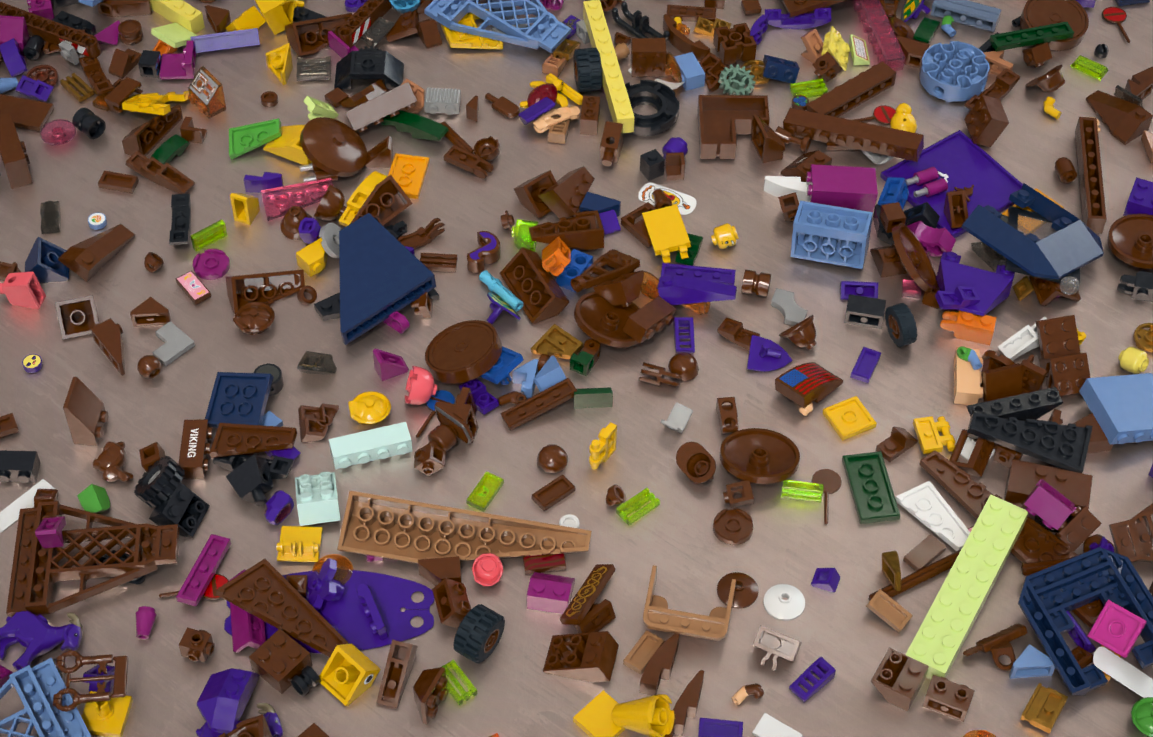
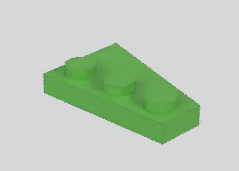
M280 119L230 128L229 157L231 160L281 137Z

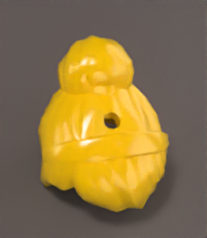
M901 103L898 105L896 113L891 118L890 128L916 132L917 124L914 116L911 114L912 109L909 104Z

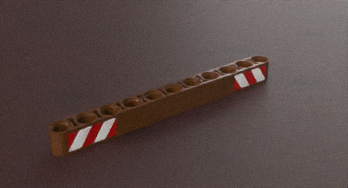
M367 0L338 29V37L352 48L392 8L389 0Z
M0 2V15L24 17L30 36L38 35L44 41L57 46L64 40L72 45L78 54L89 58H96L101 55L102 50L95 36Z

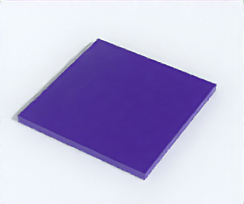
M960 130L923 149L917 162L905 159L882 171L880 175L884 181L888 177L905 178L907 180L912 178L914 173L930 167H935L942 174H947L949 177L947 178V191L930 197L925 195L915 197L914 192L922 189L924 184L918 186L914 183L907 186L909 190L907 201L913 207L928 202L940 216L937 228H946L954 238L967 231L961 227L951 229L944 214L947 192H953L955 190L954 187L964 189V187L971 188L974 185L973 194L969 197L971 201L967 202L969 217L978 205L982 207L992 206L1000 213L1008 209L1009 206L1014 205L1009 200L1010 194L1022 189L1023 186L1018 179L977 144H974Z

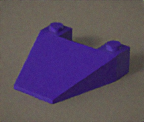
M943 252L936 276L940 291H955L957 286L974 287L980 299L977 304L957 308L956 310L985 316L1009 297L1015 272L1005 270V265H998L995 273L960 264V255L954 252Z

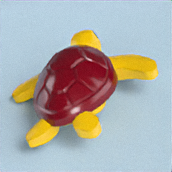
M556 79L552 84H547L543 81H532L529 85L534 89L530 92L527 101H522L519 104L522 108H528L543 98L548 97L554 103L557 102L561 107H568L567 98L557 92L562 89L563 80Z

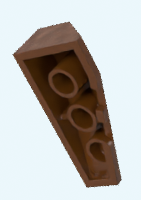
M177 104L166 115H158L133 129L122 140L124 153L132 156L136 151H139L144 156H147L183 118L181 106Z

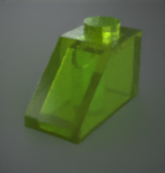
M517 219L516 227H512L511 237H514V244L519 250L524 247L535 252L537 242L531 240L529 228L539 225V222Z

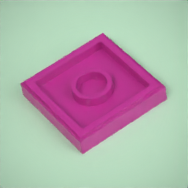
M1108 600L1087 637L1127 658L1147 621Z

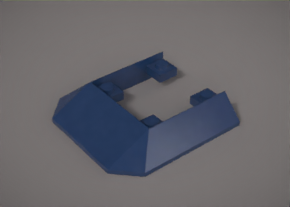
M1023 183L1022 189L1010 194L1009 200L1022 209L1029 207L1052 222L1051 228L1057 232L1041 240L1031 233L1024 235L1001 220L1002 214L989 205L985 207L978 205L961 227L1030 275L1059 280L1102 257L1104 254L1100 237L1083 221L1025 183Z
M1100 547L1026 576L1018 601V605L1071 695H1086L1087 692L1106 685L1108 682L1102 670L1094 664L1081 669L1061 635L1073 630L1075 627L1066 611H1072L1100 599L1104 606L1110 600L1147 621L1140 634L1145 643L1134 647L1132 652L1142 669L1153 665V597L1128 557Z

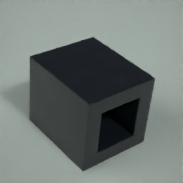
M143 50L138 63L142 77L158 78L161 68L160 51Z
M656 149L640 155V171L648 181L664 175L665 159Z

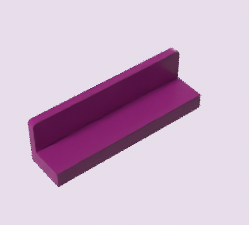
M244 569L243 571H241L240 573H238L236 576H234L232 579H234L235 577H237L238 575H240L241 573H243V572L246 571V570ZM230 602L233 652L238 653L247 646L258 649L266 641L264 621Z

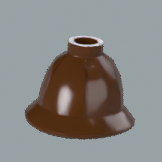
M292 206L287 210L281 221L282 233L289 239L300 240L298 230L300 222L305 217L312 218V216L303 208Z
M814 315L779 334V336L788 338L797 347H806L807 350H810L817 344L815 341L816 329L813 323Z

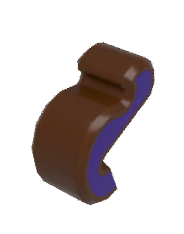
M489 231L477 232V241L481 247L467 254V269L470 272H482L485 269V264H493L500 258V241L497 236Z

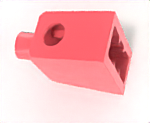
M34 272L10 273L7 275L4 283H0V294H5L10 304L39 310L46 297Z

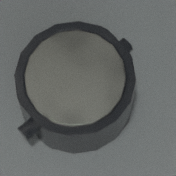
M267 363L258 366L254 370V373L271 374L274 377L269 396L275 395L282 390L284 384L282 372L278 366Z

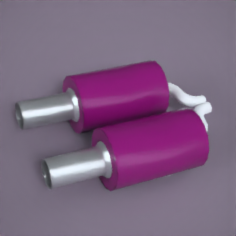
M930 167L914 173L912 178L905 181L907 186L914 183L918 186L924 184L922 189L914 192L915 197L922 195L930 197L947 191V178L949 177L947 174L937 171L935 167Z

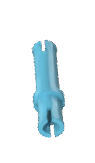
M487 270L480 273L479 280L487 285L489 291L497 294L504 302L511 306L514 311L517 312L523 307L524 303L503 286L499 279L493 277Z

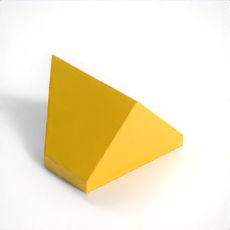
M290 43L265 53L267 67L283 85L287 84L293 69Z

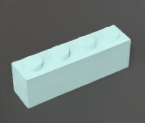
M406 422L329 439L330 452L335 469L347 468L352 465L365 464L370 461L413 452L412 440Z

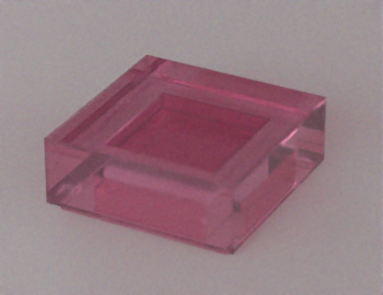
M903 279L902 297L920 299L921 288L913 280Z

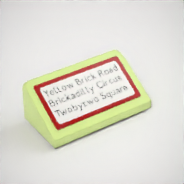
M850 34L849 47L853 65H870L866 41Z

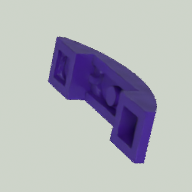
M831 8L814 9V13H804L791 18L789 14H781V9H765V16L768 17L767 24L774 27L796 30L809 29L831 22Z

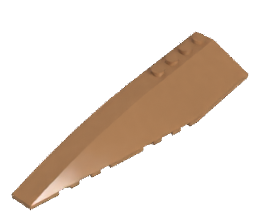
M349 491L337 550L416 564L421 559L459 556L460 561L475 560L476 557L483 553H493L499 558L588 552L592 531Z

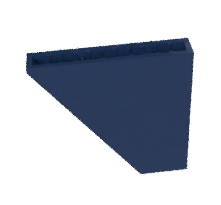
M370 213L360 217L339 231L340 331L343 343L347 345L389 318V315L401 310L425 292L434 289L436 281L435 275Z

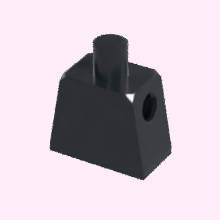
M254 454L226 477L241 499L251 503L255 502L256 506H263L267 503L265 494L273 488V482L267 460Z

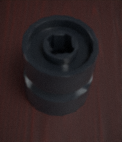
M88 108L79 109L73 116V125L90 139H96L104 133L106 128L105 121Z

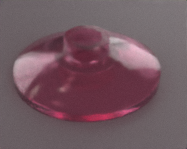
M57 119L45 124L41 129L40 135L47 144L62 145L74 138L76 128L68 120Z

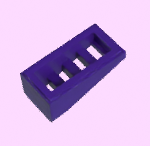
M674 317L673 328L676 353H695L693 317ZM679 327H688V329H679ZM679 333H689V335H679ZM679 339H689V341H679ZM680 345H690V348H680Z
M819 657L789 686V689L805 703L834 679L836 670L823 657ZM813 674L817 675L820 678V680L813 676ZM807 679L814 685L813 687L806 681ZM800 685H803V686L808 690V692L806 693V692H805L801 687H799V686H800Z

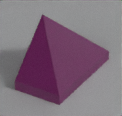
M119 20L94 35L99 44L117 45Z

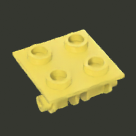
M831 26V32H827L824 36L821 55L823 56L828 51L831 56H834L843 70L846 71L850 47L842 39L840 32Z

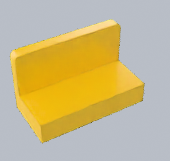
M252 6L226 27V30L230 32L259 28L266 20L257 8Z

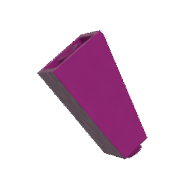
M811 164L810 172L806 173V182H809L807 196H810V202L874 212L878 196L875 168Z

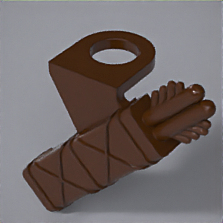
M1019 623L1014 624L1007 629L976 642L975 647L967 649L963 652V655L970 656L979 651L986 653L991 650L996 666L1001 670H1010L1016 658L1013 647L1009 642L1027 634V628ZM1007 655L1010 657L1011 663L1003 665L999 661V657Z

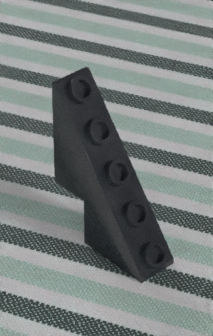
M1053 387L968 405L967 409L970 416L973 413L997 415L998 418L1003 419L1016 417L1017 420L1026 421V419L1037 420L1064 402L1057 388Z

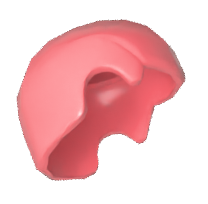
M483 553L476 557L472 565L474 580L482 586H493L498 583L503 575V564L500 558L493 553Z

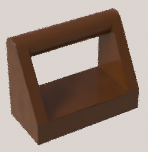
M962 429L949 461L970 475L982 477L995 443ZM967 437L977 441L967 464L957 462Z

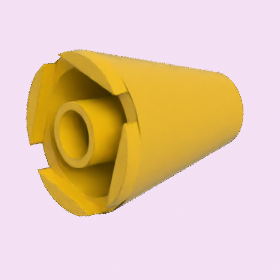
M658 694L616 704L611 712V718L616 726L649 737H664L666 734H670L673 729L675 714L674 710H670L669 704H672L671 699L665 694Z

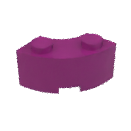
M922 221L907 226L916 235L926 253H929V256L942 257L943 252H951L956 242V239L946 228H932L925 225Z

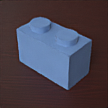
M693 52L674 56L671 66L672 71L677 75L679 83L684 82L682 86L685 91L703 87L705 85V72Z

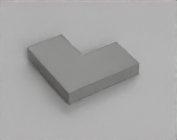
M170 321L155 331L156 336L165 344L152 353L166 367L193 348L195 342Z

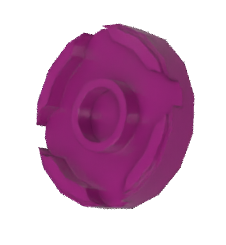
M207 249L204 250V253L197 254L193 259V270L201 279L215 280L221 278L230 269L229 257L222 250Z

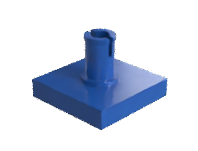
M502 346V352L498 361L490 370L479 377L495 384L500 382L502 385L509 384L508 380L512 381L509 373L524 359L521 354Z

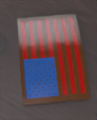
M815 362L798 365L775 379V390L805 408L813 401L819 403L839 387L843 380Z

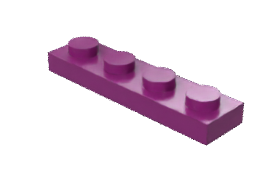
M214 534L210 535L176 596L177 602L197 607L231 545L229 538Z

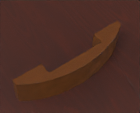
M667 14L663 15V31L670 32L668 41L683 54L693 52L698 61H701L710 52L708 46L700 40L695 43L677 30L676 21Z
M85 56L79 58L83 72L97 96L111 92L114 89L112 83L106 78L97 57L89 58Z
M1006 68L996 77V81L979 96L974 95L964 106L971 110L982 95L998 98L1001 101L1015 86L1020 76Z

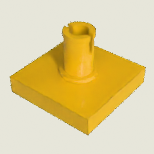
M126 695L121 698H111V701L87 702L81 717L90 735L122 737L133 698Z

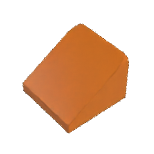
M159 39L152 51H160L162 58V54H173L178 48H173Z

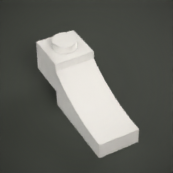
M1036 323L1031 327L1029 325L1025 326L999 345V351L1014 361L1026 352L1039 347Z

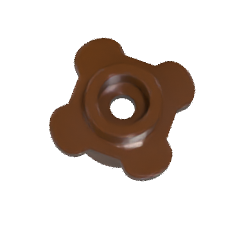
M506 210L505 215H501V223L503 229L509 228L510 232L515 222L513 215H509Z

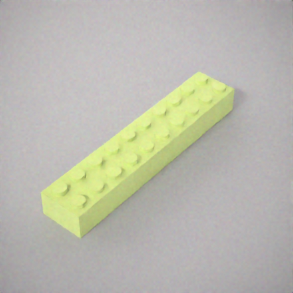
M993 495L989 496L906 653L907 656L929 666L926 678L932 680L933 675L945 678L948 675L1025 525L1028 516L1027 510Z

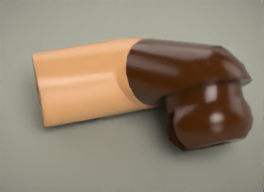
M757 683L745 685L731 699L736 705H740L750 695H753L755 699L761 698L764 695V690Z

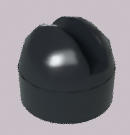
M1105 44L1097 45L1094 55L1098 58H1106L1109 52L1108 46Z

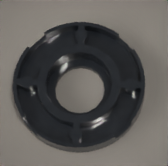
M640 80V84L630 85V82L625 84L632 110L636 106L643 104L651 105L657 110V113L645 116L633 112L635 117L634 132H631V134L653 136L667 131L675 124L679 116V101L675 97V92L670 87L652 80Z

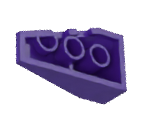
M670 275L660 277L657 287L659 296L671 305L735 300L737 286Z

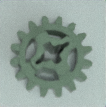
M731 64L729 68L725 67L719 75L718 83H721L719 89H724L723 94L750 95L755 88L756 81L753 80L755 76L749 75L751 70L745 71V66L739 68V64L736 67H733Z

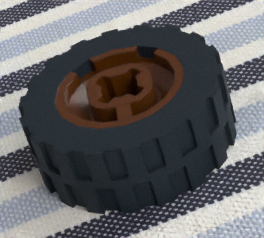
M900 303L886 308V326L893 342L899 347L914 343L917 340V327L914 316L908 306Z

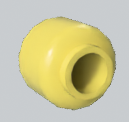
M1128 347L1119 354L1120 367L1125 371L1139 374L1148 367L1149 359L1147 353L1140 349Z

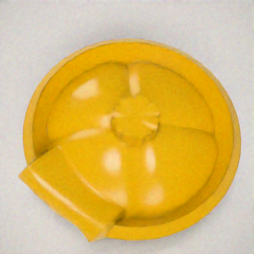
M374 391L361 393L348 402L350 417L358 423L365 425L380 423L388 416L391 410L389 399L382 393Z

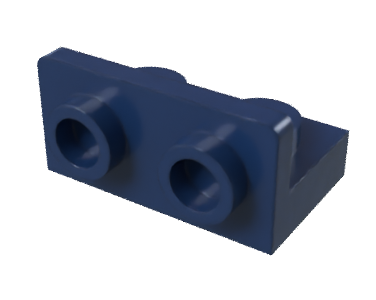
M764 55L763 63L765 68L763 77L795 84L800 69L797 62Z

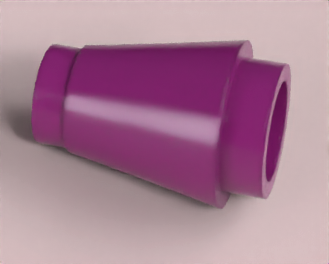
M141 606L135 613L136 637L139 639H149L157 615L154 608Z

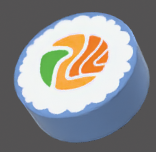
M100 212L91 214L88 217L89 227L94 230L103 229L107 225L106 216Z

